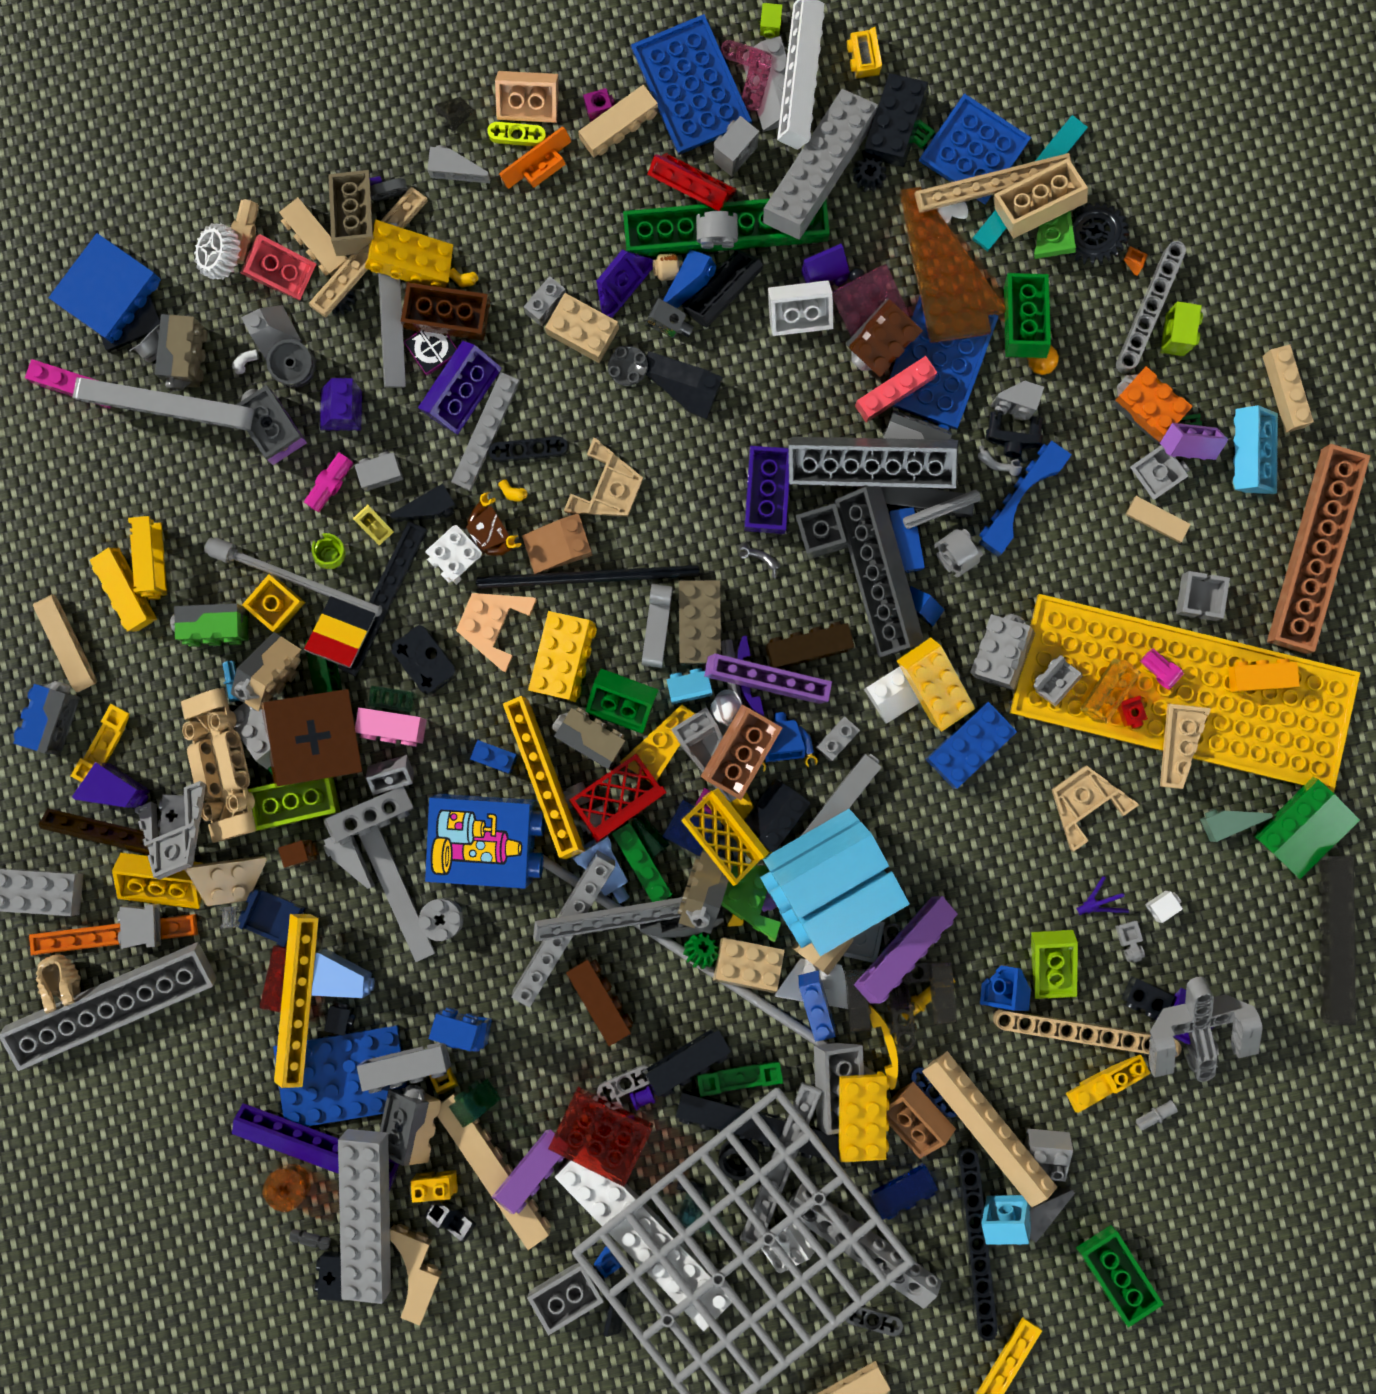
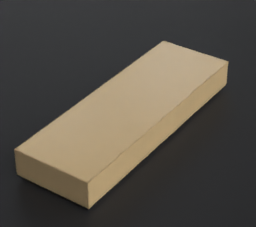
M1138 496L1134 497L1125 514L1178 543L1182 542L1191 525Z

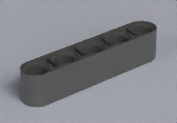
M881 487L888 508L905 509L914 507V511L919 512L965 494L917 487ZM974 503L946 515L973 517Z

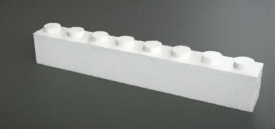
M797 0L793 4L777 140L797 150L804 144H807L811 138L810 128L813 120V105L815 103L814 93L817 86L816 75L819 68L818 57L821 51L820 40L823 34L822 22L825 16V3L819 0Z

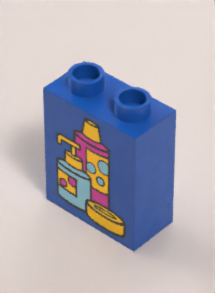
M437 794L430 797L425 882L525 889L533 882V878H541L544 857L543 853L534 852L535 836L544 835L546 820L542 811H536L537 800Z

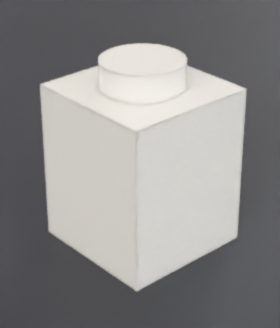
M1164 891L1145 904L1156 922L1160 923L1165 922L1183 909L1180 905V898L1171 891Z

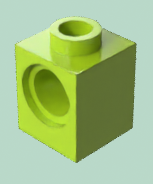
M762 3L760 36L766 38L780 36L781 4Z

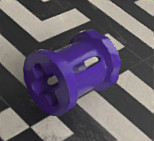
M649 1085L640 1092L630 1093L636 1111L640 1110V1107L656 1103Z

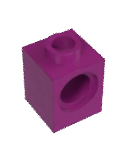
M606 88L583 95L590 122L615 105L612 94L608 95ZM598 102L605 103L601 107L596 106V103Z

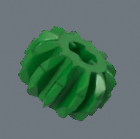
M702 933L697 934V936L692 935L689 941H686L684 944L685 950L683 955L688 956L687 962H693V968L697 967V965H699L701 970L706 966L711 967L714 961L718 959L719 955L717 952L719 947L714 946L716 940L711 941L709 935L705 937Z

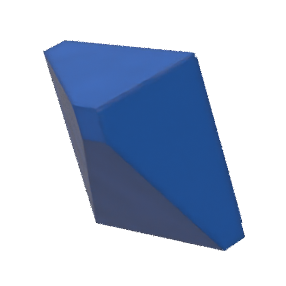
M607 1246L594 1263V1266L605 1278L622 1267Z

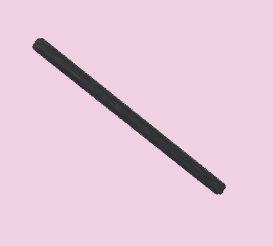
M698 565L487 576L477 577L476 586L481 589L700 576V567Z

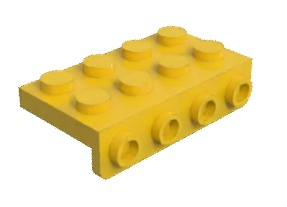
M375 219L373 223V239L370 242L365 268L374 273L388 275L393 279L445 288L449 282L453 244Z
M548 611L528 690L576 702L577 698L581 695L580 685L582 678L586 675L587 658L591 655V642L597 631L596 624L588 619Z
M882 1071L873 1075L839 1076L840 1162L886 1160V1152L889 1151V1143L886 1139V1132L889 1131V1121L886 1119L887 1111H889L887 1090H889L890 1083L888 1077Z

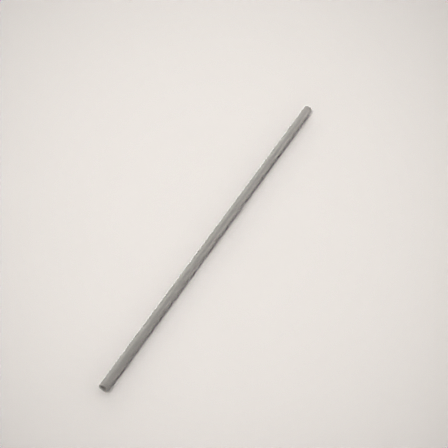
M543 854V867L575 887L580 878ZM599 892L595 899L596 902L607 909L623 907L611 898L604 896L601 892ZM640 924L633 925L634 927L640 930ZM648 935L687 961L688 956L683 955L684 946L670 937ZM713 965L711 967L706 966L701 971L713 978L715 967ZM721 983L812 1044L830 1043L827 1040L815 1042L812 1030L748 988ZM864 1065V1075L877 1074Z

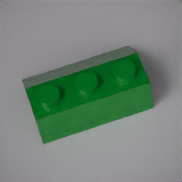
M600 669L594 681L585 712L643 734L655 703L658 689Z

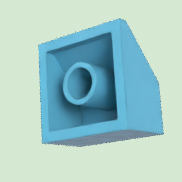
M702 668L690 670V674L683 676L682 673L671 674L670 679H666L672 705L712 696L709 678L704 677L705 671H702Z
M1022 1195L986 1196L982 1218V1229L986 1244H1029L1031 1232L1030 1205Z

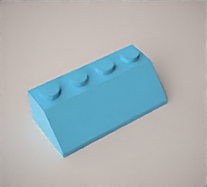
M1259 405L1236 409L1234 416L1235 436L1233 439L1235 446V456L1233 458L1235 476L1233 477V484L1235 490L1243 493L1276 494L1278 413Z

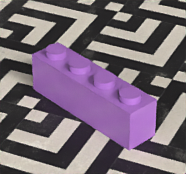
M551 1129L546 1130L493 1194L492 1198L510 1214L520 1213L526 1206L525 1200L529 1195L533 1196L539 1190L540 1185L538 1184L542 1179H547L552 1174L554 1164L557 1161L560 1163L568 1153L566 1150L569 1146Z

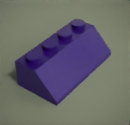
M462 341L418 408L431 419L458 435L502 367L474 344Z

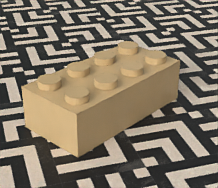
M1069 158L994 194L995 210L1014 239L1087 203L1088 187Z

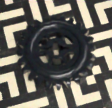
M1096 202L1095 206L1088 203L1087 208L1080 206V212L1074 210L1072 212L1074 217L1071 216L1076 252L1069 253L1070 258L1076 254L1075 261L1078 262L1080 258H1083V265L1086 264L1088 259L1091 260L1092 266H1094L1096 259L1102 265L1104 257L1108 262H1111L1110 254L1117 258V249L1124 251L1122 243H1128L1126 237L1129 236L1130 232L1127 230L1129 224L1125 222L1126 216H1121V210L1115 211V206L1113 205L1107 208V203L1100 206L1099 202ZM1094 220L1102 221L1104 223L1101 224L1099 222H1094ZM1107 225L1109 226L1110 231L1104 230ZM1080 234L1086 235V238L1082 240Z

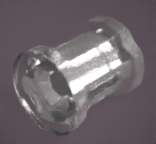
M239 906L219 907L220 911H222V924L220 928L239 927V923H237V910Z

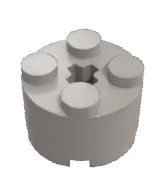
M727 211L704 212L705 217H700V214L696 216L697 242L701 244V248L710 249L714 248V245H722L723 248L734 247V243L738 241V215L736 213H733V216H728Z
M956 529L934 545L935 548L938 547L939 552L936 553L939 561L948 572L954 571L956 573L955 577H960L980 562V557L983 556L981 549L971 541V535L966 529Z
M435 899L428 902L422 908L418 924L423 934L429 939L445 941L454 937L461 930L464 921L463 912L460 905L452 899ZM444 915L443 920L445 923L440 924L438 916Z

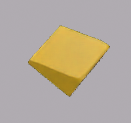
M732 914L727 927L742 926L743 919L741 920Z

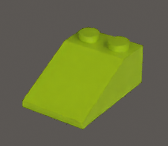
M1074 931L1031 932L1035 999L1077 997L1078 942Z

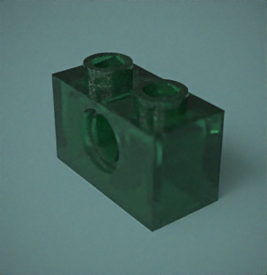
M488 1079L481 1083L477 1080L467 1087L469 1091L467 1093L462 1091L454 1097L455 1102L449 1106L462 1127L474 1122L501 1100Z

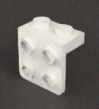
M457 525L452 526L425 551L430 556L427 560L434 568L439 566L444 571L441 575L448 583L453 581L456 585L462 580L460 575L482 556L480 549Z
M793 1223L775 1237L796 1266L809 1260L815 1252ZM765 1245L761 1248L778 1273L788 1270L770 1246Z

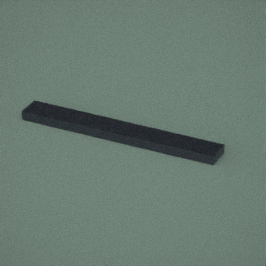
M408 521L369 603L374 605H381L382 613L380 616L375 617L351 668L338 664L339 669L357 677L428 532L427 529Z

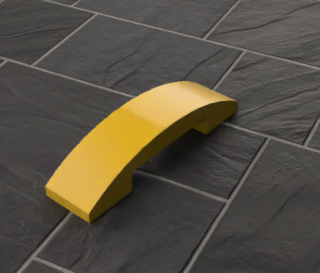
M114 704L109 705L101 720L102 726L84 758L79 759L71 777L82 782L95 762L107 763L122 736L130 713Z
M869 1004L866 1006L872 1027L881 1026L892 1064L885 1065L884 1069L889 1079L890 1090L895 1089L898 1077L896 1046L885 1020Z

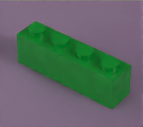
M628 823L613 832L612 835L651 901H662L672 895L671 890L632 824Z

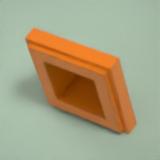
M1130 246L1124 261L1133 274L1138 276L1148 255Z

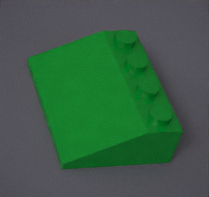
M1312 777L1253 836L1295 876L1301 879L1360 820L1319 779Z

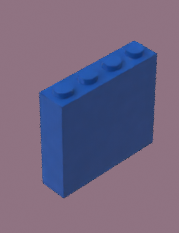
M96 233L48 298L106 340L113 343L114 340H118L122 336V329L126 324H130L134 320V313L138 308H142L146 304V297L158 288L161 279L150 269Z

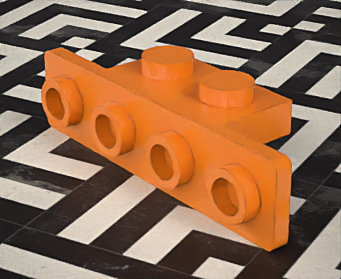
M562 126L501 171L499 175L505 186L509 189L525 178L535 188L566 165L564 159L558 154L560 150L571 143L566 129Z

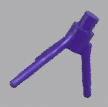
M1103 876L1092 894L1087 898V901L1083 902L1084 905L1076 909L1079 915L1087 912L1088 914L1092 912L1128 913L1129 909L1099 907L1120 899L1125 894H1117L1097 902L1095 896L1106 880V877Z

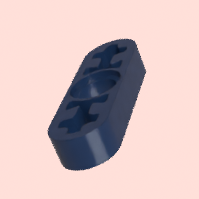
M915 1067L910 1074L911 1081L922 1090L943 1115L949 1118L957 1116L954 1111L948 1110L945 1112L947 1108L940 1102L943 1100L941 1094L937 1098L930 1096L929 1090L933 1087L931 1082L926 1086L921 1080L916 1081V1073L922 1074L925 1068Z

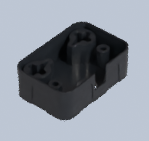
M421 625L414 627L410 632L392 644V654L398 659L404 670L424 694H434L458 674L456 666L447 654L443 652L435 638ZM401 646L408 647L406 649L408 656L400 653L402 651ZM430 647L437 650V656L434 659L426 657L425 652ZM424 677L428 678L429 680L432 679V681L430 682L432 685L431 687L424 686L426 684Z

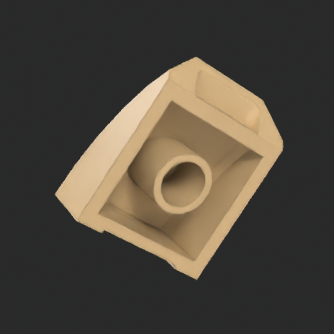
M849 939L822 956H819L812 943L801 949L798 942H796L792 948L822 972L829 975L854 939Z

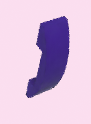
M742 636L737 654V659L740 660L751 657L747 636ZM740 685L749 707L764 717L760 696L752 698L750 687Z

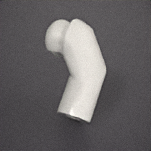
M257 350L243 352L237 356L232 363V369H234L236 374H243L245 372L244 365L247 362L259 359Z

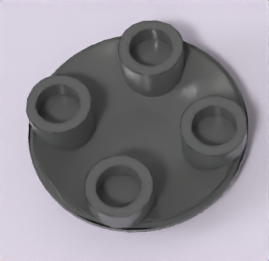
M633 346L617 347L608 362L609 375L616 383L623 386H632L639 383L645 377L648 370V361L645 354Z

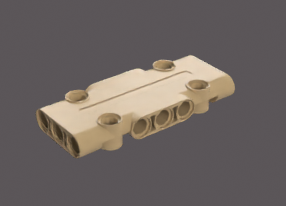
M225 688L209 690L181 701L184 719L189 720V722L183 725V736L185 739L192 740L193 742L187 749L194 783L199 781L206 783L203 800L206 803H203L201 816L205 821H211L208 827L212 843L257 831L252 812L255 799L253 794L247 790L250 784V777L241 737L234 730L237 722L236 715L229 709Z

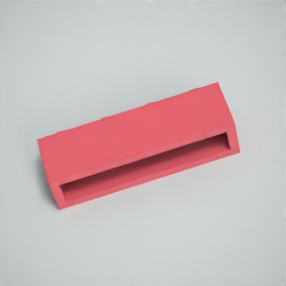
M925 356L858 399L855 407L867 423L932 381L937 371Z

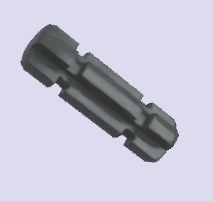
M293 1229L289 1236L290 1242H300L302 1245L314 1248L318 1246L319 1249L325 1251L329 1249L331 1244L330 1238H320V1235L308 1232L301 1233L300 1230Z

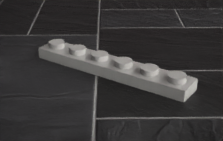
M500 372L451 481L452 484L471 492L487 457L489 448L495 439L520 383L518 379Z

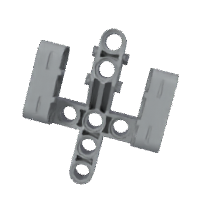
M1204 977L1191 979L1187 983L1185 1004L1163 1008L1150 1030L1149 1066L1153 1077L1174 1073L1177 1051L1173 1036L1189 1033L1191 1044L1187 1045L1189 1054H1186L1189 1068L1195 1073L1199 1082L1213 1079L1216 1075L1219 1050L1218 1044L1213 1039L1211 1027L1232 1022L1231 1047L1233 1054H1236L1238 1058L1259 1054L1262 1022L1256 1008L1226 994L1214 997Z

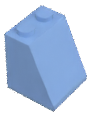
M321 950L315 952L312 996L364 998L374 990V978H371V972L329 950Z

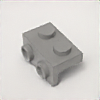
M1060 655L1057 659H1053L1044 674H1040L1035 679V691L1056 707L1082 678V673L1068 664L1065 658Z

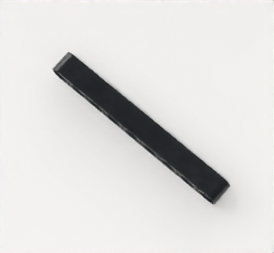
M964 1145L958 1149L956 1156L974 1322L979 1336L985 1341H991L997 1336L998 1330L989 1248L985 1242L982 1229L984 1202L979 1158L972 1147ZM971 1152V1160L963 1161V1155ZM968 1174H974L975 1178L972 1182H965V1177ZM976 1195L977 1200L975 1203H967L969 1196ZM972 1217H979V1222L976 1225L970 1224ZM975 1238L982 1239L979 1246H972ZM977 1260H984L983 1266L979 1268L974 1267ZM980 1281L986 1282V1286L983 1289L977 1288V1284ZM982 1303L989 1304L986 1310H979V1306ZM986 1324H990V1325H991V1328H990L989 1331H987V1332L981 1331V1329H982V1327H983L984 1325H986Z

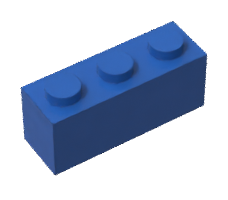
M914 507L889 511L905 573L921 571L925 568L918 527L906 529L903 524V518L915 514Z
M819 970L798 975L800 993L815 1042L836 1037L834 1020Z

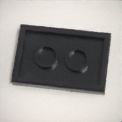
M151 295L146 297V304L142 308H138L134 313V320L130 324H126L122 329V336L118 340H114L111 343L100 335L107 352L146 337L160 324L161 319Z

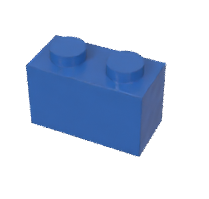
M477 740L470 760L512 774L519 755Z

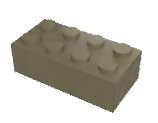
M720 580L679 581L680 665H706L708 656L713 654L721 655Z

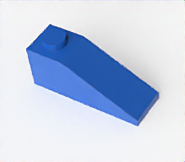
M690 249L663 301L678 308L708 284L710 278L715 274L717 267L711 256Z

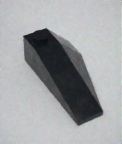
M648 351L646 355L648 361L646 376L664 389L686 411L707 420L723 384V377L708 370Z

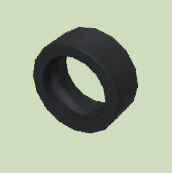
M738 1139L756 1163L759 1164V1151L756 1146L748 1140ZM726 1141L719 1153L718 1164L720 1169L728 1178L734 1180L748 1179L754 1173L747 1164L736 1165L726 1158L728 1155L738 1153L731 1143Z

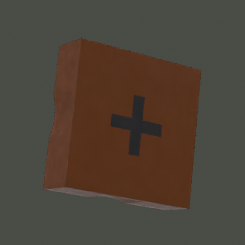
M348 689L261 703L265 732L270 743V762L275 787L362 772Z

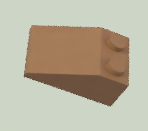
M579 513L554 521L522 536L534 574L593 556Z

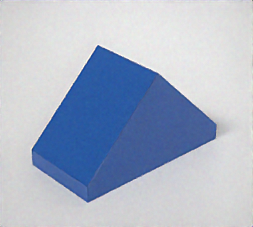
M911 586L910 592L917 616L933 627L944 612L943 607L931 595Z

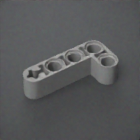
M651 585L650 605L642 655L643 666L662 668L673 592L672 586Z

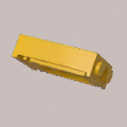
M150 516L128 518V522L132 525L130 532L133 533L130 535L133 581L136 588L133 590L135 593L140 594L141 597H148V600H159L161 596L167 595L162 523H154Z

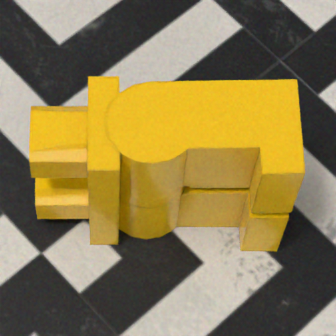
M456 1170L440 1171L436 1175L435 1172L416 1173L411 1180L412 1203L450 1200L451 1195L458 1192Z

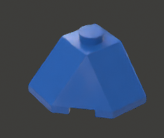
M1001 965L991 978H987L982 983L980 1004L1013 1011H1029L1031 989L1021 968Z

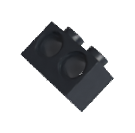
M1131 976L1121 999L1127 1002L1125 1006L1138 1011V1008L1146 1011L1144 1015L1157 1020L1163 1008L1171 1006L1175 996ZM1136 990L1141 991V998L1139 1000H1135L1133 997ZM1159 999L1160 1007L1154 1010L1152 1006L1153 1001Z

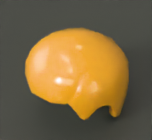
M1051 345L1047 358H1027L1028 366L1034 373L1039 375L1051 373L1059 361L1057 350Z

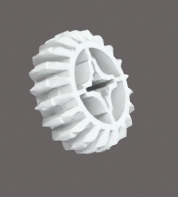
M211 223L210 226L205 227V231H201V237L197 238L198 243L195 245L196 251L194 255H196L194 262L197 263L196 268L204 276L210 279L223 280L225 277H229L230 272H234V266H238L237 259L240 258L238 254L241 251L239 248L241 241L238 240V234L231 227L221 223Z

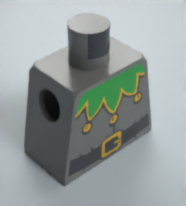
M659 298L644 324L672 338L677 333L689 337L694 326L684 322L686 317L684 312Z

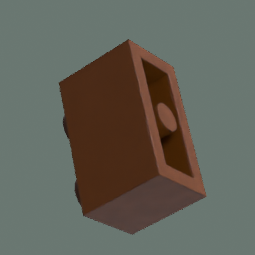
M301 840L278 847L284 868L317 860L318 849L316 844L312 843V840Z

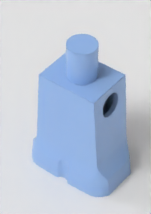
M605 836L597 843L595 840L588 842L583 846L585 852L573 856V860L586 870L597 850L614 859L615 868L601 891L604 896L612 892L618 903L626 901L629 895L622 885L626 884L628 880L611 850L609 836Z

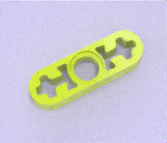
M493 122L487 130L490 140L499 144L535 147L546 139L545 130L538 125ZM496 129H500L501 132L498 136H495L493 133L496 132ZM506 129H508V131H507V133H508V138H506V135H505ZM514 130H520L523 133L519 139H514L511 134ZM526 131L529 133L528 140L526 139ZM536 132L540 133L538 140H534Z

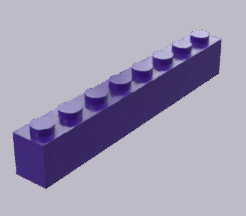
M243 1103L233 1120V1135L339 1174L338 1138ZM389 1159V1191L399 1168V1164Z

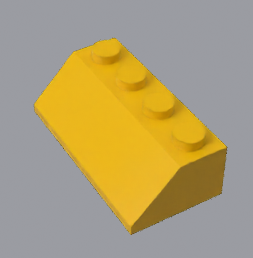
M120 853L112 869L117 899L200 909L202 898L185 870L159 880L153 877L148 856ZM193 862V865L203 864L200 862Z

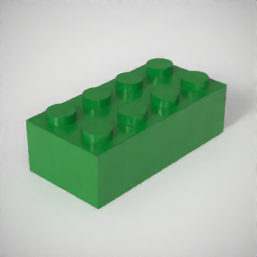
M1007 273L1004 285L1005 357L1047 358L1051 346L1049 274Z
M1112 1225L1076 1247L1120 1319L1128 1328L1164 1305L1123 1239Z

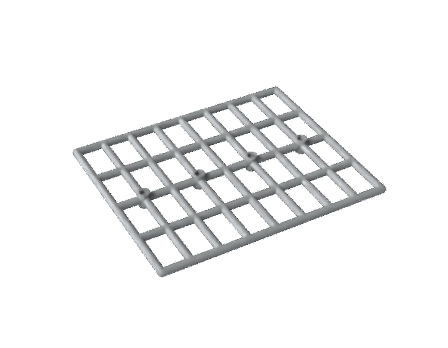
M780 1088L773 1089L572 1251V1255L680 1394H691L682 1382L700 1367L721 1394H732L708 1363L711 1358L725 1347L753 1381V1384L740 1394H755L915 1264L913 1257ZM776 1098L804 1133L787 1148H785L758 1113ZM751 1118L779 1153L762 1168H760L733 1133ZM726 1138L754 1173L737 1188L734 1187L709 1155V1152ZM808 1141H811L837 1175L836 1178L822 1189L814 1185L792 1157V1154ZM701 1158L729 1193L712 1208L708 1206L684 1175V1172ZM783 1161L789 1165L812 1195L811 1198L796 1210L792 1209L767 1177V1174ZM675 1179L680 1182L704 1213L687 1228L682 1225L658 1194ZM758 1181L763 1184L787 1215L785 1219L772 1229L766 1228L741 1196ZM842 1183H844L871 1218L853 1233L825 1198ZM650 1199L654 1201L678 1232V1235L661 1249L633 1214ZM734 1201L762 1235L760 1239L745 1251L716 1216ZM815 1205L822 1207L846 1238L829 1253L824 1250L800 1219L802 1215ZM625 1219L628 1220L653 1253L650 1258L636 1269L608 1234ZM709 1221L737 1256L722 1269H717L691 1236ZM792 1223L821 1258L803 1274L775 1239ZM875 1226L880 1229L904 1260L903 1263L888 1275L883 1273L858 1241ZM600 1239L629 1274L611 1289L583 1255L587 1249ZM684 1241L712 1276L695 1291L691 1289L666 1256ZM765 1245L773 1249L795 1278L793 1282L778 1294L750 1259L751 1256ZM850 1246L854 1248L879 1280L877 1284L862 1296H860L833 1261ZM658 1262L662 1264L687 1296L673 1309H666L641 1277ZM741 1264L747 1268L770 1298L768 1302L753 1314L725 1280V1277ZM825 1266L828 1267L854 1301L837 1316L834 1315L808 1281ZM633 1282L636 1283L661 1316L658 1321L644 1332L616 1297ZM714 1286H720L745 1318L742 1323L728 1334H726L699 1299ZM801 1286L829 1321L812 1336L807 1333L783 1302ZM692 1304L720 1339L703 1354L699 1352L674 1320ZM775 1307L778 1308L803 1340V1343L786 1357L758 1322ZM664 1326L670 1327L694 1358V1361L677 1375L649 1340ZM750 1327H752L779 1362L761 1377L733 1343L737 1337Z

